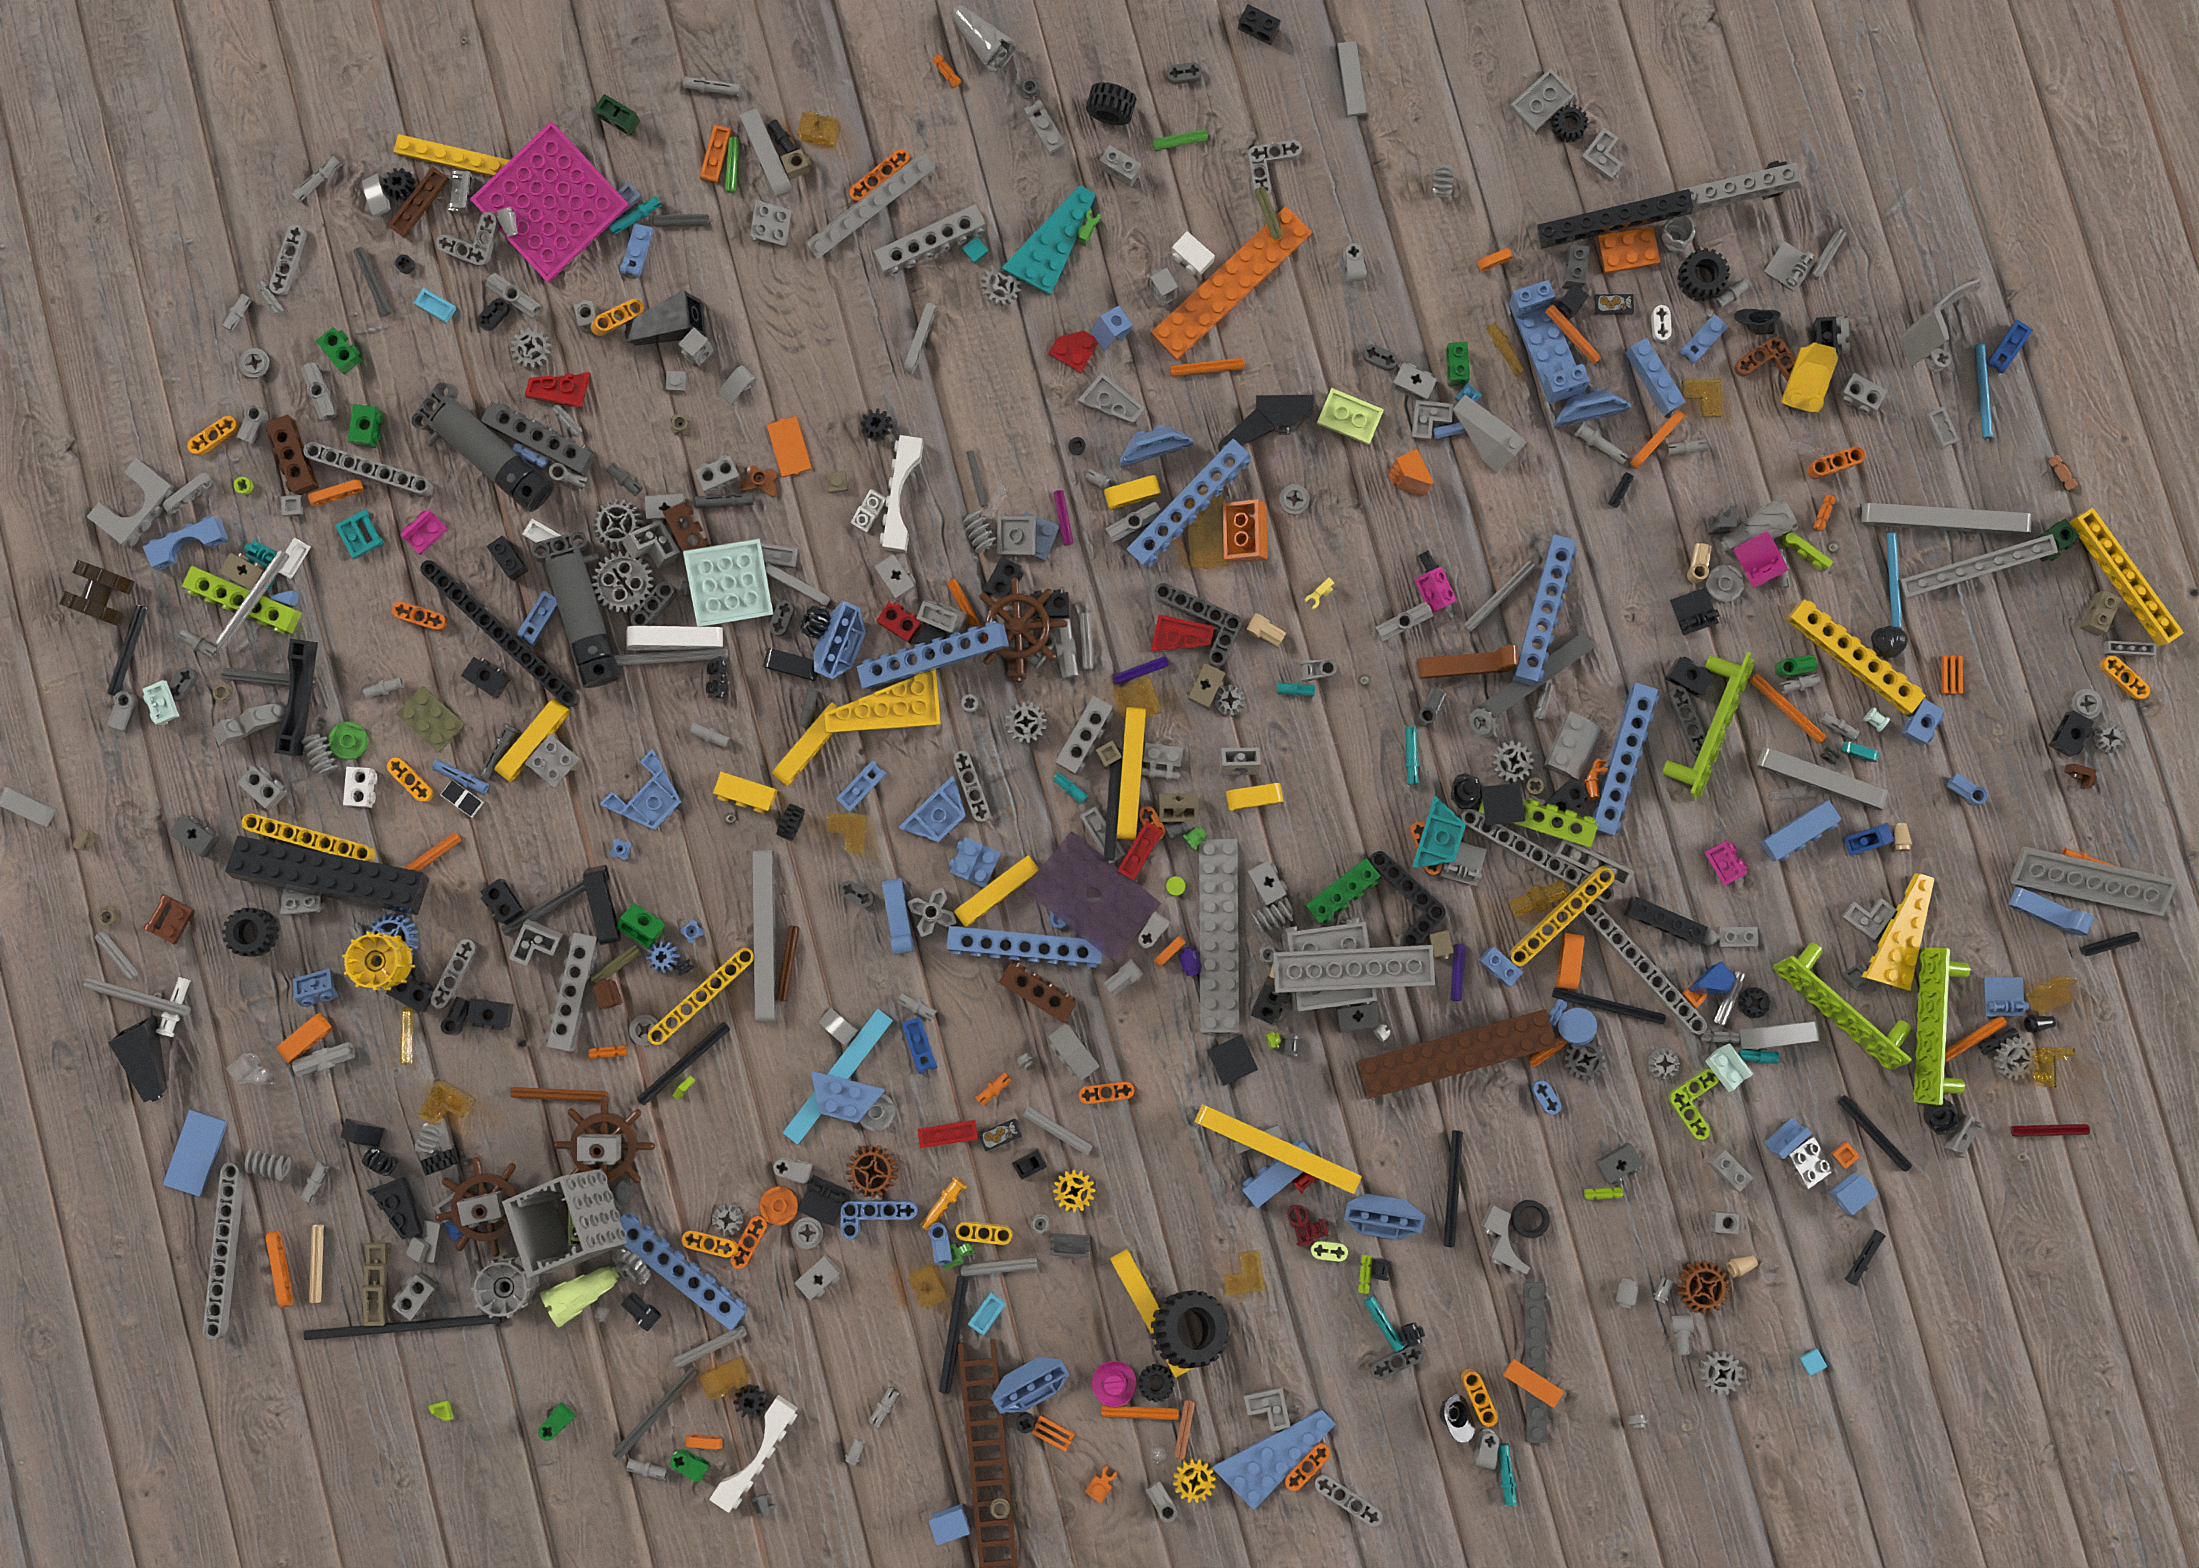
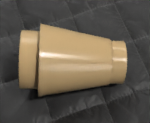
M1895 824L1892 847L1895 848V852L1911 851V846L1913 845L1907 824Z
M1754 1255L1730 1259V1262L1726 1264L1727 1270L1733 1278H1739L1758 1266Z

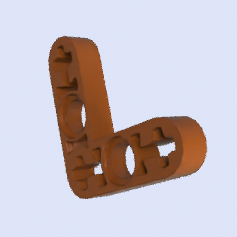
M1773 337L1735 363L1734 370L1737 375L1746 376L1769 360H1772L1788 382L1792 370L1789 373L1787 370L1794 366L1796 358L1781 338ZM1773 344H1778L1777 348H1771ZM1781 351L1784 352L1779 357L1776 356ZM1756 352L1763 354V361L1755 359L1754 355ZM1782 357H1787L1790 360L1789 366L1781 364ZM1749 361L1752 363L1746 368V370L1740 369L1742 365H1745Z

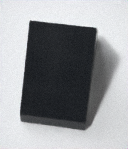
M346 1118L341 1138L354 1144L379 1147L384 1128Z
M1039 1148L1012 1163L1021 1180L1046 1168L1048 1165Z

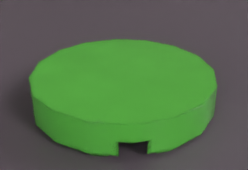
M343 722L335 726L330 732L328 739L333 754L345 760L357 759L363 755L369 741L364 728L353 722Z

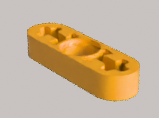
M232 416L222 417L191 438L187 444L188 450L197 456L204 455L234 435L239 430V422ZM228 421L232 423V424H231V426H232L231 429L227 428V426H228V425H227V422H228ZM212 431H217V439L211 441L209 434ZM196 443H199V444H200V445H199V447H200L199 450L195 449V448H196V445H195Z
M2108 656L2101 660V670L2131 698L2140 700L2150 694L2148 684L2118 657ZM2112 661V662H2113V664H2112V667H2113V668H2110V669H2109V668H2108V666H2109V663H2108V662ZM2122 673L2129 675L2128 683L2122 682L2120 678ZM2139 687L2142 688V689H2141V693H2142V694H2137V692H2138V689H2137V688H2139Z
M395 757L388 761L387 770L416 800L428 802L432 799L433 789L403 759ZM401 763L399 767L406 772L402 774L399 770H393L395 768L393 764ZM412 774L415 777V782L412 785H407L405 779L408 775ZM417 786H419L422 790H426V789H427V791H426L427 796H426V797H423V796L420 797L421 792H420L418 789H414V788H416Z
M695 1230L687 1231L682 1236V1244L689 1249L725 1258L733 1257L738 1251L737 1243L731 1239ZM693 1235L694 1239H701L700 1243H691V1241L688 1240V1237H691ZM709 1238L714 1241V1247L711 1250L705 1246V1242ZM729 1244L732 1251L727 1252L726 1249L719 1248V1246H727Z

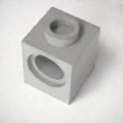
M579 301V304H574L578 327L584 332L591 330V323L598 316V312L593 301ZM591 311V314H590L589 317H587V318H584V317H583V314H584L585 312Z
M1711 1211L1710 1230L1719 1233L1738 1234L1739 1229L1742 1227V1220L1739 1218L1740 1214ZM1728 1217L1730 1225L1724 1227L1723 1220Z

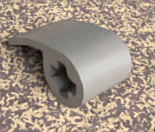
M741 365L725 381L719 393L730 404H733L743 390L750 389L757 379Z
M830 1008L819 1021L831 1035L845 1046L858 1032L851 1023L843 1019L833 1008Z

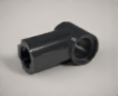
M456 996L447 1017L441 1022L440 1027L443 1033L453 1036L461 1033L463 1023L468 1015L470 1001ZM454 1021L455 1029L449 1031L448 1025Z
M631 1292L621 1304L645 1331H649L662 1316L655 1307L645 1303L634 1292Z

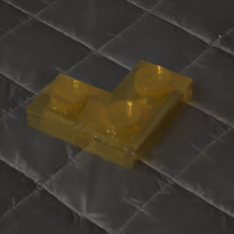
M1721 378L1682 380L1683 398L1701 399L1702 418L1723 416Z
M827 813L826 832L846 833V853H865L867 815Z
M1259 1250L1240 1252L1242 1272L1223 1275L1226 1296L1265 1290Z

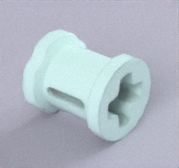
M1873 707L1866 714L1863 721L1869 722L1880 732L1888 724L1890 718H1885Z

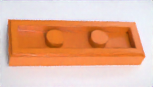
M714 124L699 176L701 180L719 183L728 151L729 138L733 133L731 128Z
M1512 1358L1503 1373V1376L1555 1408L1564 1393L1562 1389Z

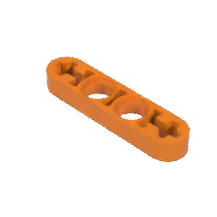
M904 149L896 150L854 184L849 191L852 201L857 203L910 162L909 153ZM898 156L904 157L905 161L902 162L900 160L898 162ZM885 166H890L892 172L889 175H885L882 173V169ZM876 178L878 183L872 187L868 185V180ZM855 191L861 192L862 196H855Z
M1678 409L1630 461V464L1637 469L1683 419L1685 414Z
M279 1230L271 1231L266 1234V1243L279 1307L283 1308L293 1305V1293L282 1235Z

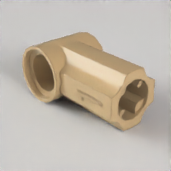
M1694 544L1691 565L1687 572V578L1692 583H1700L1709 574L1708 565L1712 547L1708 544ZM1695 569L1701 572V577L1695 574Z
M1257 613L1254 614L1245 629L1251 635L1262 638L1276 647H1279L1286 635V632L1272 625L1268 619Z

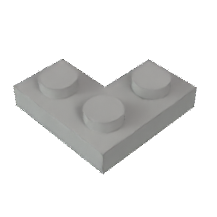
M1603 128L1582 155L1581 160L1611 181L1623 163L1609 154V151L1619 138L1606 128Z
M1416 400L1411 439L1430 441L1433 422L1451 424L1453 404Z
M1882 898L1877 900L1869 912L1856 902H1852L1841 918L1874 941L1892 918L1896 908Z
M1282 1387L1243 1395L1248 1416L1267 1412L1271 1431L1290 1428Z

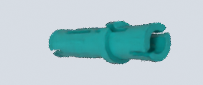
M655 195L647 202L638 204L637 208L612 222L609 227L613 234L616 235L643 217H648V214L662 207V204Z
M1412 726L1405 727L1406 763L1404 766L1407 768V785L1419 784L1418 767H1420L1417 752V727L1413 726L1412 728Z
M1373 1295L1369 1296L1363 1303L1371 1313V1319L1376 1321L1393 1351L1398 1352L1402 1350L1405 1345L1387 1319L1385 1310L1381 1309Z
M1501 1443L1498 1447V1459L1502 1481L1500 1486L1503 1488L1504 1505L1515 1506L1517 1505L1515 1495L1516 1482L1513 1479L1509 1444Z

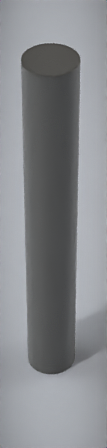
M971 450L966 453L979 505L984 507L987 506V501L975 454Z

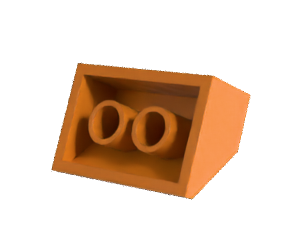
M1418 449L1396 458L1389 470L1390 474H1388L1391 483L1395 484L1398 489L1422 497L1428 493L1434 484Z
M1254 499L1223 503L1224 560L1258 561L1268 559L1267 511L1265 502Z

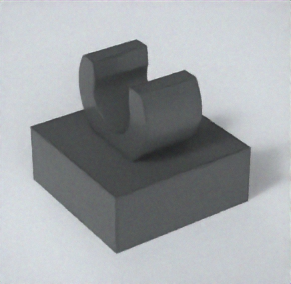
M1858 964L1842 973L1843 979L1856 991L1859 990L1858 986L1860 984L1867 985L1868 979L1861 977L1866 970Z
M772 1494L756 1495L750 1498L757 1517L770 1515V1510L776 1507V1504L767 1505V1500L772 1497Z

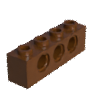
M287 414L266 422L268 427L266 432L269 439L274 443L273 452L277 458L279 457L281 462L279 468L282 474L286 476L287 481L285 484L288 491L295 495H303L319 489L309 458L304 455V445L295 420ZM287 435V440L282 443V438ZM294 452V457L288 460L289 454ZM300 470V475L294 477L295 472Z
M682 501L663 511L682 551L711 546L707 538L704 539L700 532L703 529L699 521H694L692 517L694 511L689 503L685 504ZM680 518H687L689 520L687 528L680 527L678 523ZM688 536H697L698 543L696 545L689 544L687 541Z
M1010 963L998 983L1062 1023H1065L1076 1006V1003L1073 1002L1075 998L1066 992L1064 995L1057 992L1059 988L1050 982L1048 985L1041 982L1042 977L1032 972L1030 975L1025 972L1026 967L1020 963ZM1022 975L1028 979V983L1024 987H1020L1017 984V978ZM1036 986H1042L1044 988L1043 996L1036 997L1033 994V989ZM1058 996L1061 1004L1058 1007H1052L1049 1002L1051 997Z

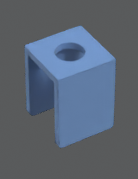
M1117 306L1099 317L1091 333L1101 347L1107 350L1116 336L1120 341L1124 340L1133 324L1122 309Z
M1852 1173L1828 1192L1841 1210L1849 1215L1855 1214L1878 1195V1192L1863 1174L1858 1176L1856 1173Z
M963 1503L931 1514L929 1524L937 1545L970 1534L971 1526Z

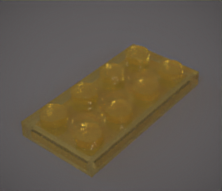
M1199 491V494L1205 495L1208 491ZM1223 492L1218 497L1214 496L1209 501L1210 505L1204 511L1201 510L1196 515L1197 518L1192 524H1187L1190 568L1229 565L1228 560H1224ZM1188 501L1186 508H1193L1195 501Z

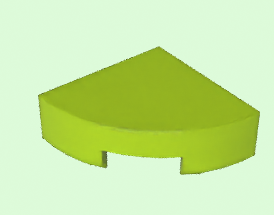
M690 1075L676 1089L672 1096L679 1100L685 1091L694 1084L695 1079Z
M449 1400L428 1406L430 1412L444 1421L454 1419Z

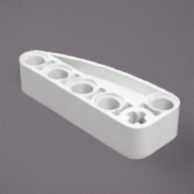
M627 627V650L665 651L723 648V628Z

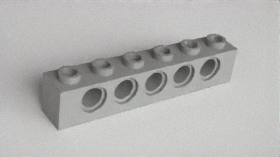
M1796 162L1684 188L1681 191L1690 189L1693 203L1692 212H1697L1802 188L1803 186L1801 170Z
M974 204L875 250V257L884 276H894L899 273V270L905 267L911 268L920 260H928L933 257V254L946 252L955 244L960 245L972 236L978 237L987 230L986 223L977 204ZM967 223L970 227L962 229L961 225ZM947 231H951L953 235L950 237H945L944 233ZM930 239L936 240L933 245H928L927 241ZM912 247L919 248V250L916 253L910 252V249ZM895 255L902 256L899 261L893 260Z
M574 932L573 936L571 935L569 938L568 947H570L569 955L566 954L564 959L565 972L560 976V993L557 992L555 1004L557 1005L550 1018L552 1026L546 1035L547 1047L569 1052L574 1051L591 981L590 977L592 976L599 947L598 937ZM580 948H583L585 951V956L582 959L577 956V951ZM575 967H578L581 972L577 978L572 973ZM571 986H574L576 989V994L573 997L568 994V989ZM566 1005L571 1007V1014L568 1016L563 1011ZM561 1024L567 1027V1032L564 1035L559 1032Z

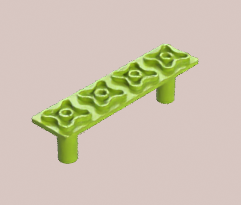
M1750 652L1746 653L1742 665L1709 656L1705 668L1710 670V672L1730 679L1694 768L1669 760L1666 761L1663 768V775L1693 786L1690 792L1693 801H1696L1697 797L1701 798L1712 771L1710 769L1711 763L1716 762L1726 737L1725 728L1730 727L1739 705V693L1744 692L1752 673L1754 659H1752Z
M1809 943L1798 959L1790 956L1774 964L1772 968L1781 978H1784L1791 984L1793 989L1804 995L1808 1002L1819 1008L1823 1015L1835 1022L1838 1028L1850 1035L1853 1041L1859 1043L1869 1055L1874 1056L1884 1068L1892 1070L1911 1062L1912 1059L1900 1049V1046L1912 1030L1907 1022L1898 1020L1886 1037L1810 971L1823 952L1820 946L1815 943Z
M1921 948L1915 1083L1913 1091L1914 1102L1942 1105L1943 1093L1962 1094L1965 1089L1962 1079L1944 1077L1949 977L1966 978L1970 974L1968 963L1949 961V948Z

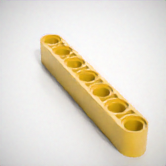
M1126 708L1116 839H1136L1146 708Z
M247 814L242 819V826L248 831L329 854L372 862L376 855L375 850L368 845L268 817ZM255 818L257 824L255 827H252L251 821ZM274 823L275 830L271 833L269 827ZM292 828L294 833L293 836L289 838L288 831ZM308 834H311L312 840L311 842L307 843L306 836ZM329 839L330 846L325 848L324 842ZM348 844L349 850L344 854L343 846ZM366 849L367 856L363 859L361 852Z
M1606 866L1597 868L1511 949L1510 958L1512 962L1517 966H1523L1613 883L1615 877L1612 870ZM1602 872H1609L1610 876L1607 880H1600ZM1588 885L1595 886V891L1592 894L1585 892ZM1574 898L1581 899V904L1578 907L1571 906V901ZM1559 912L1567 913V917L1564 920L1557 919ZM1545 925L1553 927L1552 931L1548 934L1542 932ZM1532 938H1536L1539 941L1535 947L1528 945L1529 940ZM1516 952H1523V959L1516 960L1514 958Z
M742 948L657 1023L649 1031L648 1040L654 1045L663 1044L754 962L753 951L748 948ZM745 951L751 954V959L748 962H742L740 959L741 954ZM732 964L736 967V973L729 976L726 973V967ZM714 978H719L722 982L718 989H714L711 985ZM699 991H704L707 994V998L703 1002L697 1000V993ZM685 1004H689L692 1007V1012L689 1015H685L682 1012V1007ZM671 1017L677 1020L675 1028H670L667 1025V1021ZM656 1030L662 1032L663 1035L659 1042L655 1041L652 1036Z
M1125 1249L1110 1259L1152 1334L1154 1333V1328H1151V1322L1155 1321L1153 1314L1155 1310L1160 1308H1158V1303L1129 1250ZM1168 1359L1166 1360L1175 1378L1193 1369L1179 1368L1169 1364Z

